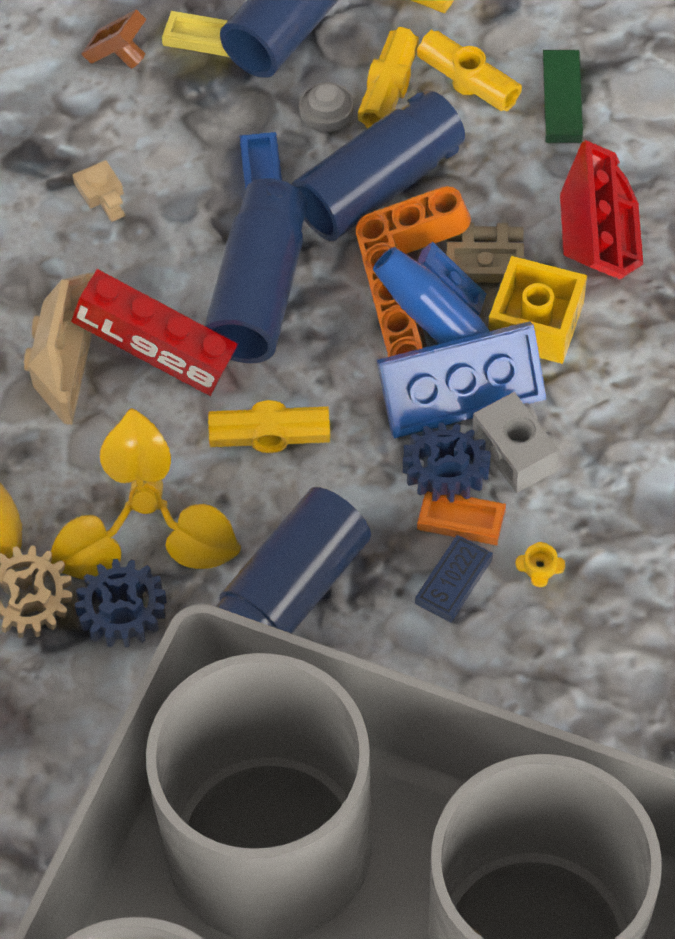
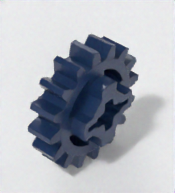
M442 422L439 423L437 431H433L428 426L423 427V437L414 433L411 435L410 445H404L402 472L407 474L408 486L418 484V495L421 496L427 491L432 492V501H437L441 495H446L449 503L454 502L455 494L460 493L462 497L468 499L470 498V488L477 491L482 490L483 480H488L491 453L485 450L486 441L484 439L475 440V431L473 429L464 434L460 432V424L456 423L452 430H446V426Z
M113 559L111 569L107 570L102 564L97 565L99 575L94 577L86 574L84 576L87 588H77L76 593L79 602L75 603L77 616L80 617L81 628L83 631L90 629L93 641L96 642L102 636H105L107 647L112 648L116 639L122 640L124 647L128 648L130 646V638L136 637L140 642H145L144 631L147 629L157 633L159 630L157 619L166 618L164 604L167 603L165 590H162L160 576L152 577L150 566L146 565L138 571L133 559L128 562L126 567H121L118 559ZM144 592H146V594L149 597L147 607L143 605ZM96 599L100 602L98 614L94 611Z

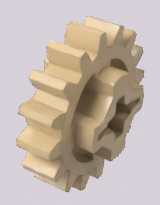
M31 545L26 555H22L18 546L13 547V557L10 559L0 553V588L10 597L7 608L0 601V618L3 620L2 632L6 633L14 626L17 627L18 637L23 638L26 629L32 628L35 636L39 637L42 625L46 624L52 630L56 628L55 615L66 617L67 608L61 603L72 602V592L63 589L71 585L72 579L71 576H60L64 571L65 564L63 561L52 565L51 551L48 550L42 557L36 556V547ZM20 567H30L26 570L18 572L14 571L15 569ZM47 575L54 584L55 596L44 587ZM34 582V595L28 593L25 598L22 597L20 600L19 588L26 590ZM40 612V614L35 616L23 617L27 613Z

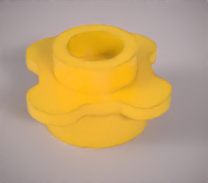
M536 542L527 548L525 555H519L516 558L515 566L518 571L525 572L531 578L532 585L544 587L547 585L548 579L554 574L564 572L565 561L563 558L558 557L556 550L545 542ZM542 562L544 566L538 567L536 564Z

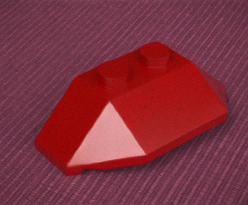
M585 140L578 149L560 192L563 255L621 280L644 264L639 203L627 177L618 167L620 161L616 153Z

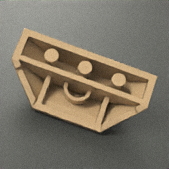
M86 273L61 280L43 300L40 316L35 315L32 322L33 346L26 349L24 356L25 371H30L34 389L64 424H73L92 333L73 324L71 319L78 300L94 273Z

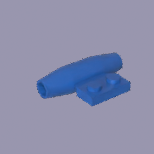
M431 242L421 251L418 262L396 247H392L374 265L373 271L401 309L438 344L490 331L478 316L481 313L487 293L434 242Z

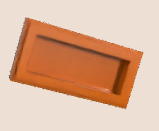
M427 491L424 494L417 522V530L451 537L459 535L467 540L497 546L506 512V504L474 497L465 499L458 494H455L454 502L449 503L446 495H441L437 501H432V492Z

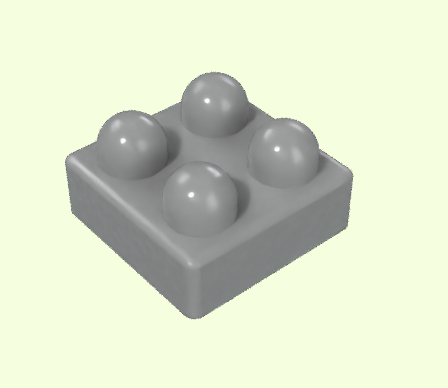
M207 604L192 605L178 612L171 620L13 939H675V770ZM473 929H475L476 931H478L482 936H480L479 934H477Z

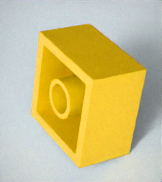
M511 256L489 315L488 329L493 331L530 321L534 324L539 358L563 364L584 304L587 275Z

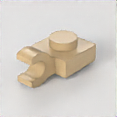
M106 160L72 174L76 188L90 209L101 205L111 222L125 217V213L120 207L123 204L120 197L124 194L123 186Z

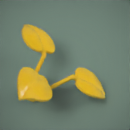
M130 408L120 422L108 433L100 449V462L103 470L109 477L120 483L131 482L129 501L125 503L124 509L113 526L107 531L102 520L94 515H82L64 525L53 542L51 564L63 561L65 566L62 573L84 580L86 574L94 577L99 575L97 569L99 564H102L107 570L111 569L113 559H118L120 563L122 555L120 544L112 537L117 534L133 510L141 514H150L157 509L161 511L166 524L173 529L166 539V550L177 563L189 568L207 569L220 566L237 556L241 550V545L235 536L228 518L211 505H191L180 513L178 523L173 520L167 508L168 502L162 499V479L166 477L171 465L169 446L158 428L147 417L137 410Z

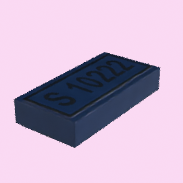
M456 535L416 595L415 604L452 623L491 563L493 553Z

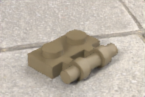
M471 222L465 232L447 239V241H462L447 242V256L475 283H502L511 256L524 259V243H509L523 242L524 228L508 227V223H496V226H474V222Z

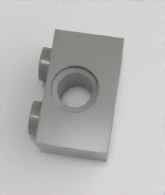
M515 392L473 413L475 439H484L486 441L485 450L490 451V459L516 493L557 472L560 453L557 439L551 432L543 430L538 423L534 409L528 403L523 404ZM513 439H522L524 442H515Z

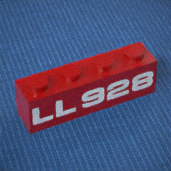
M96 269L82 292L71 319L73 324L210 397L238 345L234 341L99 269Z

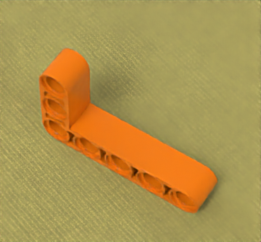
M440 187L368 213L356 225V236L388 357L426 348L427 343L423 328L401 309L375 274L373 267L379 258L392 247H396L407 254L424 248L431 242L438 243L465 232L471 223V215L460 192L454 187Z

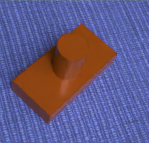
M136 9L98 29L81 55L92 64L115 53L130 69L134 68L142 61L146 53L133 41V38L147 19Z

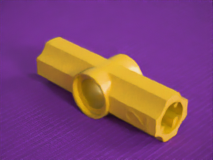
M398 27L394 31H389L379 59L374 58L371 63L367 77V90L358 110V121L362 122L366 128H369L393 111L399 98L403 99L407 93L411 66L419 47V37L414 35L411 29Z
M431 29L423 37L421 44L417 48V57L451 78L454 89L463 95L475 94L498 110L507 112L515 105L517 98L521 94L522 85L487 63L484 52L475 46L462 47L441 32Z
M266 400L256 403L249 410L209 411L210 447L253 446L255 450L262 453H276L284 450L288 444L329 443V406L286 408L281 402Z

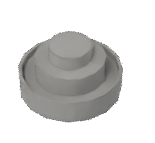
M332 82L317 83L307 88L301 95L299 103L302 121L311 129L320 132L336 131L346 126L352 119L354 101L351 93L344 86Z

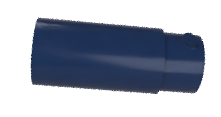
M246 0L221 28L220 40L228 56L244 71L257 77L269 78L279 70L339 0Z
M435 91L415 94L406 100L408 105L402 109H394L295 179L291 184L300 189L308 201L304 219L308 226L323 239L335 241L355 227L363 216L377 211L435 169L437 162L443 157L447 160L458 153L460 145L465 141V129L457 111L447 99Z
M264 178L248 184L243 195L239 214L232 221L204 325L238 344L230 359L231 361L249 364L260 363L270 359L276 351L303 243L302 227L308 207V201L304 193L296 186L283 180Z
M321 487L310 488L219 596L220 601L215 607L293 634L370 541L371 530L366 520L356 508L338 494Z

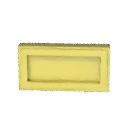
M171 11L162 35V44L167 47L229 57L220 40L221 28L228 20Z

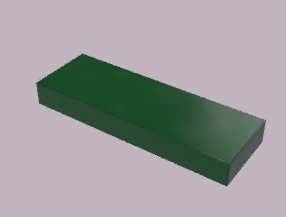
M543 50L545 143H582L580 51Z

